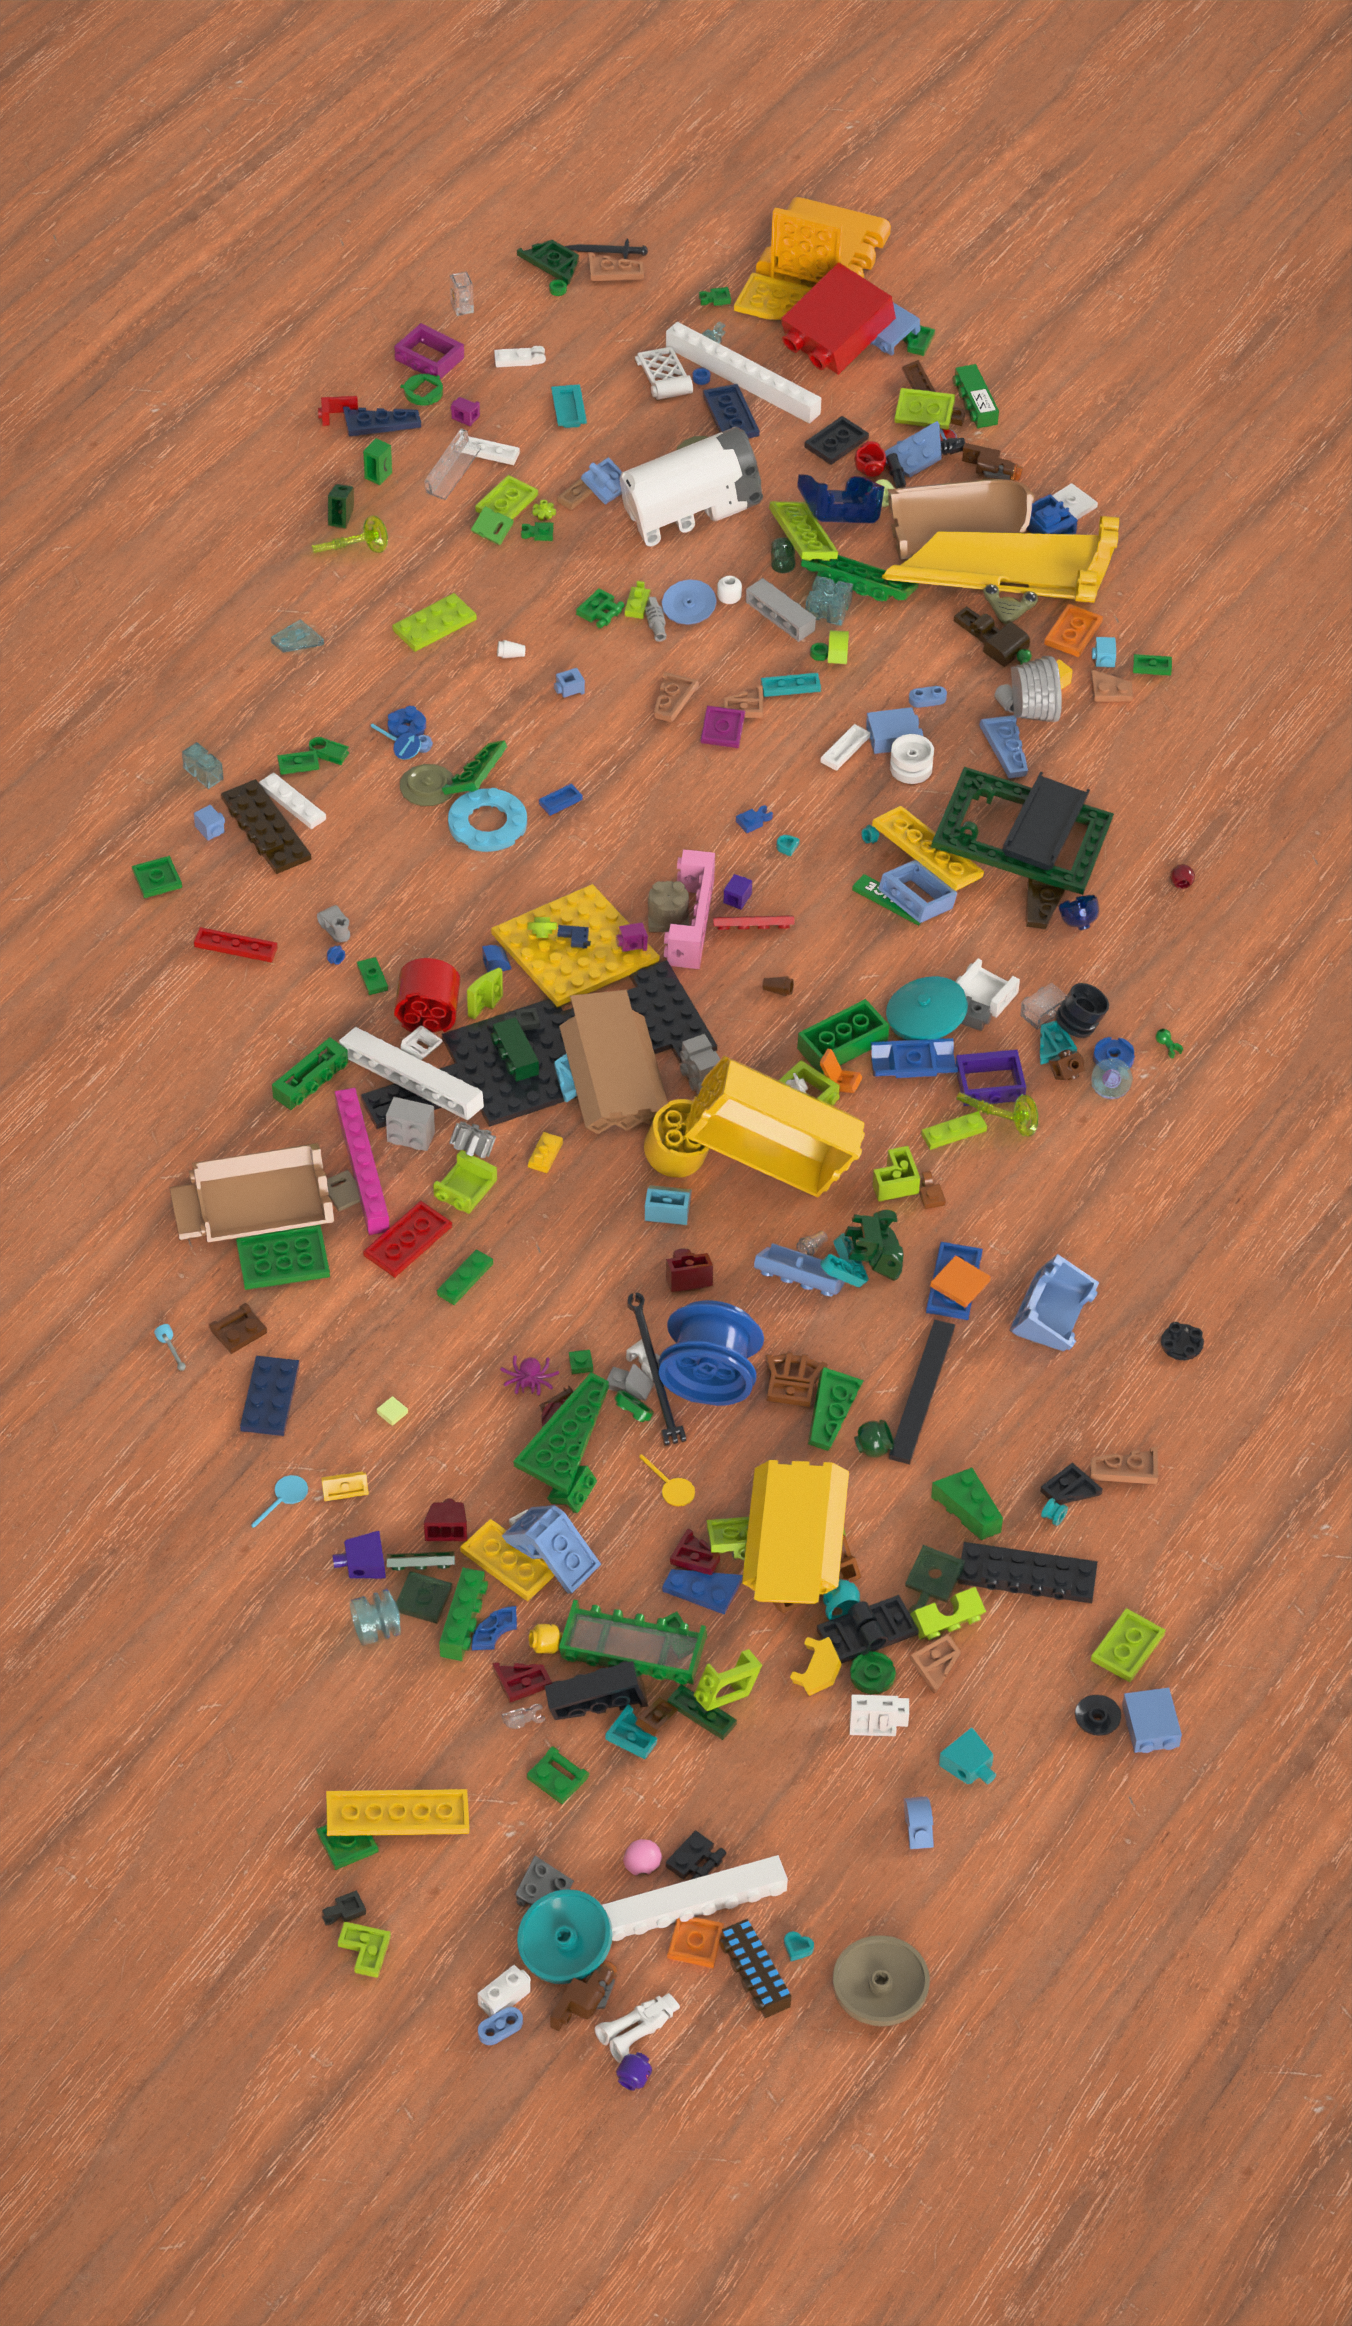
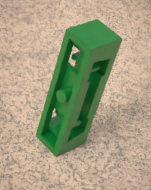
M329 1037L272 1084L273 1098L289 1110L302 1104L305 1098L315 1093L322 1084L331 1080L333 1075L347 1066L349 1063L348 1050ZM327 1048V1051L319 1057V1054ZM294 1077L290 1082L285 1083L289 1078Z

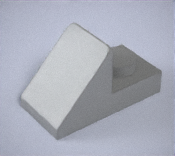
M635 1364L632 1365L630 1371L613 1367L607 1378L610 1390L616 1392L623 1390L643 1401H646L654 1385V1382Z

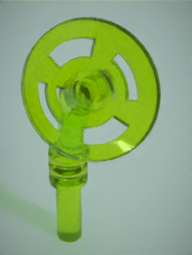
M369 516L364 522L363 534L347 538L340 537V539L336 538V540L332 539L330 542L312 546V551L317 553L330 549L337 550V548H345L346 545L366 541L368 547L373 552L381 553L388 544L387 530L379 517Z
M961 1092L956 1097V1100L977 1108V1111L980 1112L982 1110L983 1114L986 1112V1115L991 1114L1014 1121L1018 1132L1022 1136H1032L1037 1130V1106L1028 1095H1021L1017 1098L1013 1112L993 1107V1104L989 1105V1102L984 1103V1100L979 1101ZM1031 1119L1030 1127L1027 1129L1026 1125Z

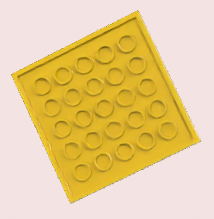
M593 884L491 928V934L557 1007L570 1002V996L593 992L644 967L658 963L660 956L648 943L647 951L636 949L622 952L621 947H618L616 944V935L619 933V926L629 925V923ZM534 917H550V922H557V930H552V934H548V938H536V934H532V930L527 929V922H534ZM558 925L589 927L588 941H591V945L587 946V948L571 947V938L558 937Z

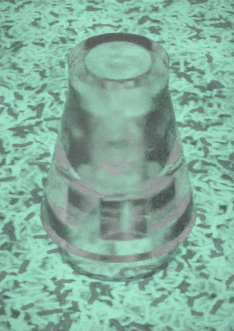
M823 1231L803 1237L797 1243L798 1252L813 1256L828 1241V1237Z

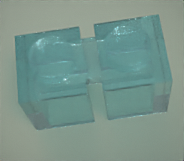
M198 742L182 751L183 768L192 776H197V780L208 789L224 779L222 762L212 754H208V751Z

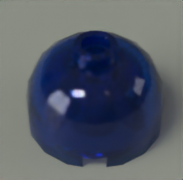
M1095 895L1079 896L1071 903L1070 900H1067L1058 906L1063 921L1070 927H1078L1079 930L1090 928V924L1098 918L1100 912L1098 899Z

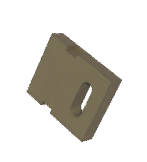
M349 1170L327 1179L329 1197L338 1211L360 1202L356 1181ZM344 1181V1183H342V1184H340V1185H338V1186H336V1187H332V1186H334V1185H336V1184H338V1183Z

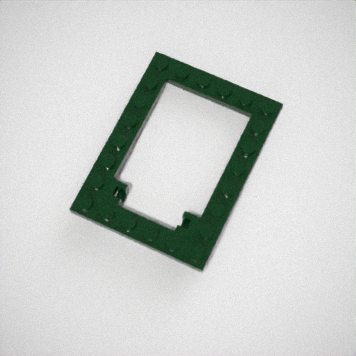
M964 767L933 838L931 847L1084 895L1114 813L1084 804L1076 822L1088 825L1071 871L1057 866L1050 870H1044L1006 856L1000 848L976 841L979 834L977 825L971 821L963 823L972 799L978 801L980 796L987 798L986 803L991 805L994 796L1024 805L1032 788ZM965 830H970L972 835L965 833Z

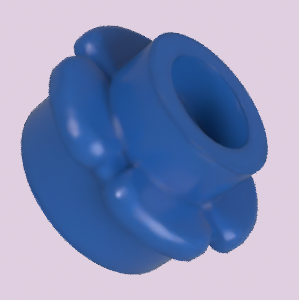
M341 946L331 947L327 952V960L330 964L338 965L345 958V951L342 950Z

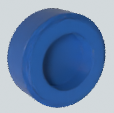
M698 368L693 371L692 380L694 383L705 385L710 382L711 373L709 370Z

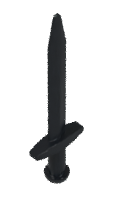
M626 239L624 246L585 244L565 246L570 250L579 252L623 253L624 259H627L629 254H642V256H645L648 253V248L644 245L643 247H630L629 239Z

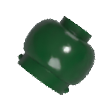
M872 1420L863 1423L857 1431L858 1436L854 1437L859 1452H864L870 1458L881 1457L888 1452V1449L892 1450L895 1446L892 1433L885 1420H879V1422Z

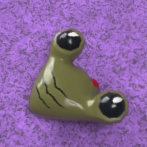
M993 584L986 585L983 590L986 600L992 606L998 619L1004 624L1014 622L1038 602L1037 594L1030 591L1024 593L1022 600L1018 601L1012 597L1000 598L999 588Z

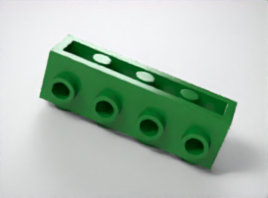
M462 1568L439 1641L440 1657L462 1661L465 1651L469 1650L471 1643L470 1635L476 1628V1615L481 1612L483 1602L481 1599L483 1594L486 1595L488 1589V1581H485L484 1571Z

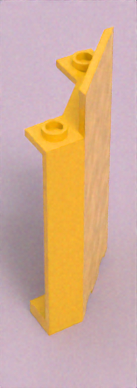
M768 1460L755 1468L742 1583L755 1591V1600L759 1602L815 1604L819 1602V1594L824 1595L838 1587L849 1471L832 1462H823V1466H813L808 1461H792V1465L778 1464V1460Z

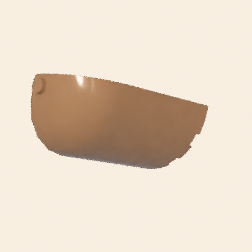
M1003 479L888 489L889 513H892L895 523L891 524L893 538H896L897 553L900 559L911 558L937 532L1024 533L1030 523L1034 493L1021 482Z

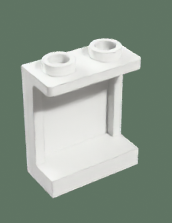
M977 959L974 964L971 963L963 976L957 978L956 983L963 988L966 998L970 996L972 1000L990 1006V1013L997 1018L1018 994L1020 979L1012 976L1009 981H1006L981 967L982 960Z

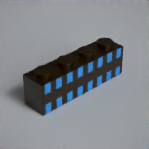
M745 1919L722 1929L721 1940H719L721 1949L725 1954H729L731 1966L734 1972H739L742 1977L741 1982L746 1992L750 1991L753 1997L752 2002L757 2012L761 2011L764 2018H767L790 2008L791 1994L749 1920Z

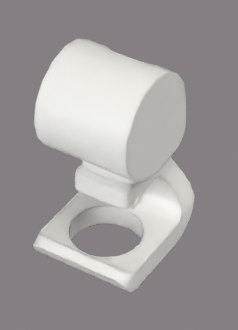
M641 1339L627 1349L626 1359L630 1362L639 1356L638 1361L642 1364V1371L653 1380ZM655 1354L659 1366L660 1356L658 1354Z

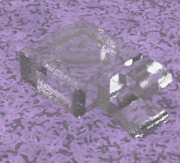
M534 1704L527 1709L520 1708L501 1714L503 1723L512 1729L524 1727L525 1723L531 1720L536 1723H542L546 1719L543 1715L535 1716L537 1710L543 1709L541 1704Z

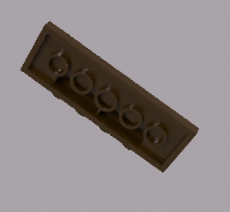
M256 779L221 793V799L228 807L231 817L236 818L239 828L246 832L250 843L253 842L255 844L258 854L260 856L263 855L276 874L312 860L309 850Z

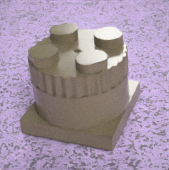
M657 881L654 883L648 897L649 932H669L670 924L689 926V893L685 885L680 881Z

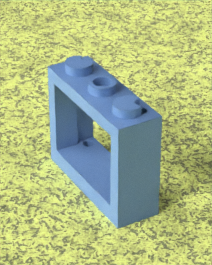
M917 860L884 873L878 890L919 923L953 909L957 896L956 891ZM910 880L913 881L935 900L927 903L903 883Z

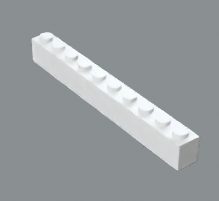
M676 322L666 331V347L672 346L675 353L734 384H738L739 387L809 424L820 415L821 397L679 322Z

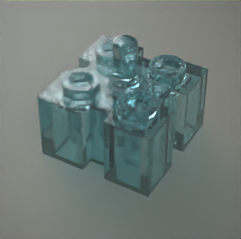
M816 576L812 585V591L809 592L806 599L805 610L812 613L816 620L820 621V618H825L828 623L841 626L846 616V610L849 609L852 602L853 584L842 581L834 583L832 579Z

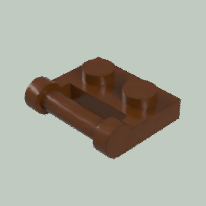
M247 1303L239 1306L240 1309L218 1322L213 1321L209 1324L212 1333L231 1354L267 1333L266 1326L252 1312ZM244 1316L246 1318L225 1332L222 1330V1328Z

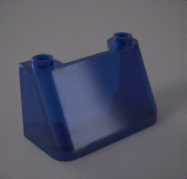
M799 474L797 487L815 519L821 522L875 523L880 518L884 486L863 476H854L848 479L845 491L827 490V484L816 482L810 475Z

